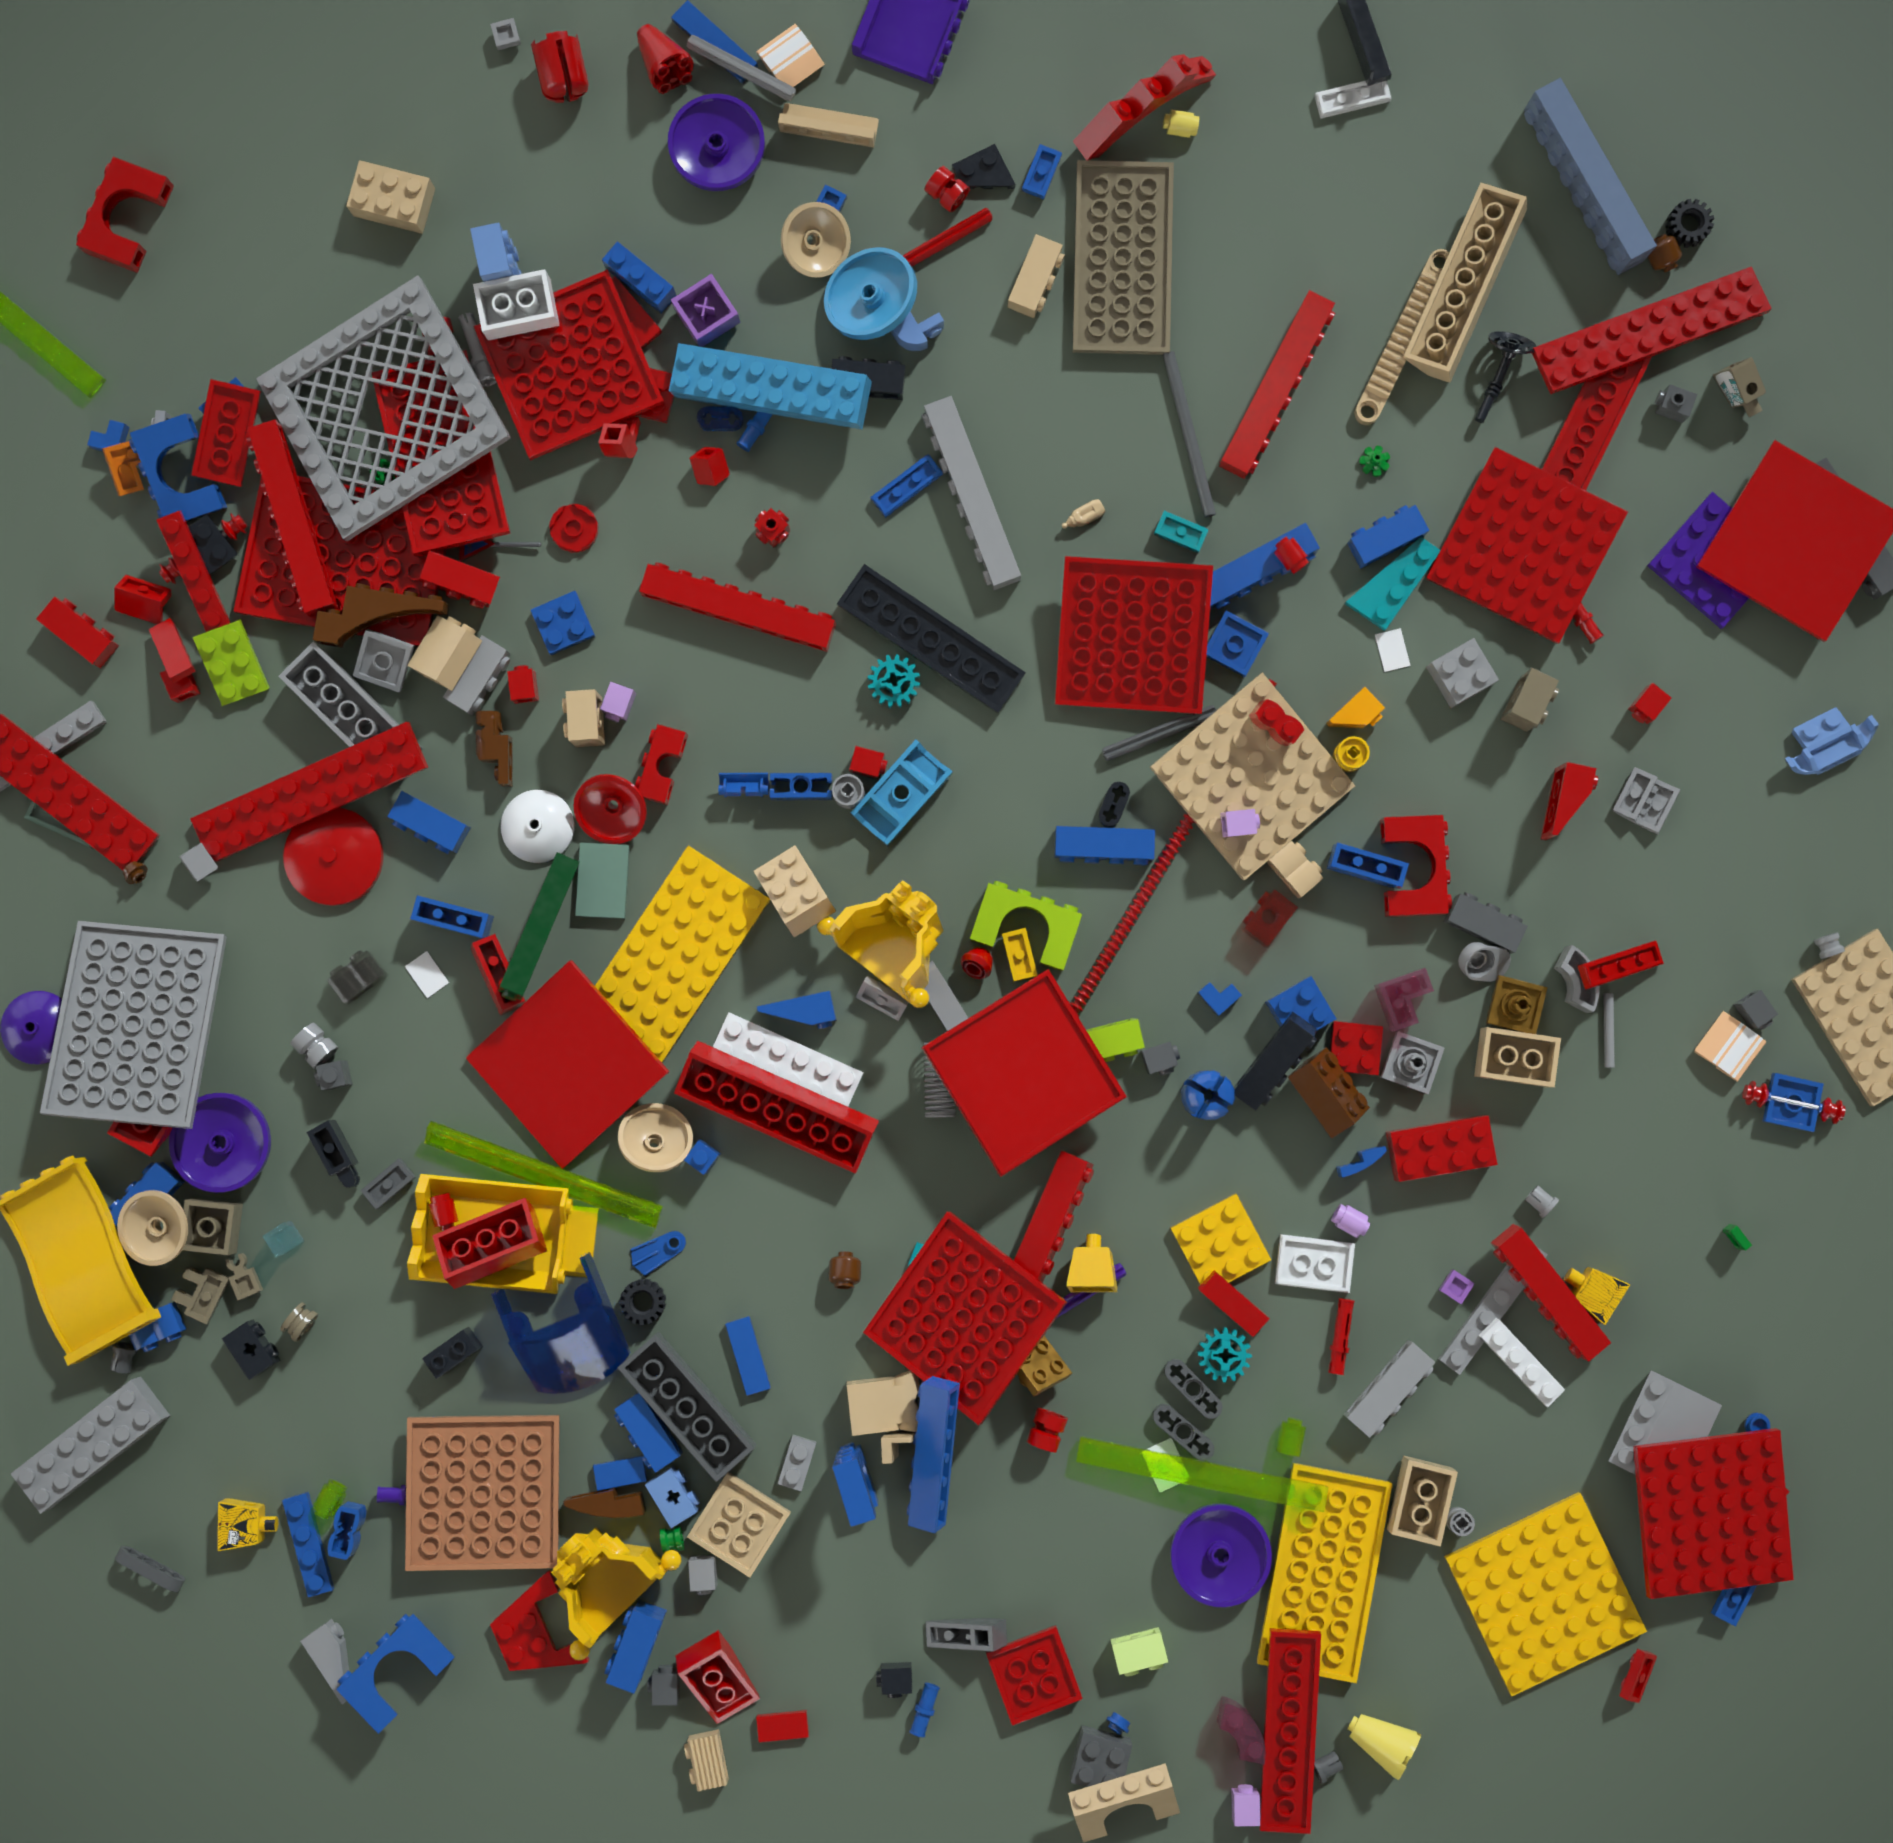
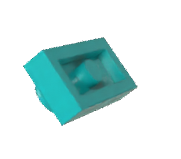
M1164 510L1154 535L1199 553L1209 529Z

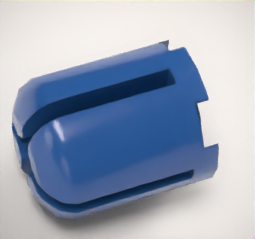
M1214 1070L1199 1071L1190 1075L1183 1083L1181 1100L1185 1110L1193 1117L1202 1120H1216L1229 1112L1227 1109L1228 1105L1233 1106L1235 1089L1226 1076H1220V1072ZM1201 1089L1203 1091H1207L1208 1089H1210L1212 1092V1099L1205 1100L1204 1094H1202L1199 1091Z

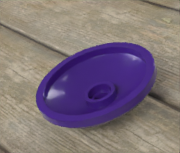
M31 991L18 996L7 1006L1 1019L0 1032L4 1046L12 1056L28 1064L50 1063L62 1003L61 997L51 992ZM30 1023L35 1025L32 1032L29 1030Z

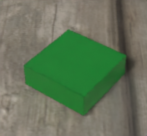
M1729 1224L1723 1228V1232L1736 1249L1746 1251L1752 1246L1737 1225Z

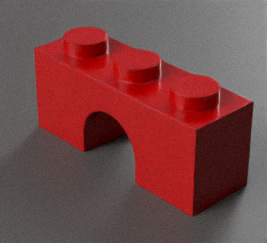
M657 724L656 730H651L648 741L651 744L649 753L645 752L641 765L644 767L642 777L638 776L635 787L640 791L644 799L668 805L674 781L660 775L659 765L664 758L669 756L682 759L688 738L686 732Z

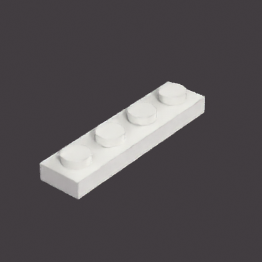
M1495 1318L1479 1334L1481 1339L1546 1407H1549L1565 1391L1558 1381L1499 1319Z

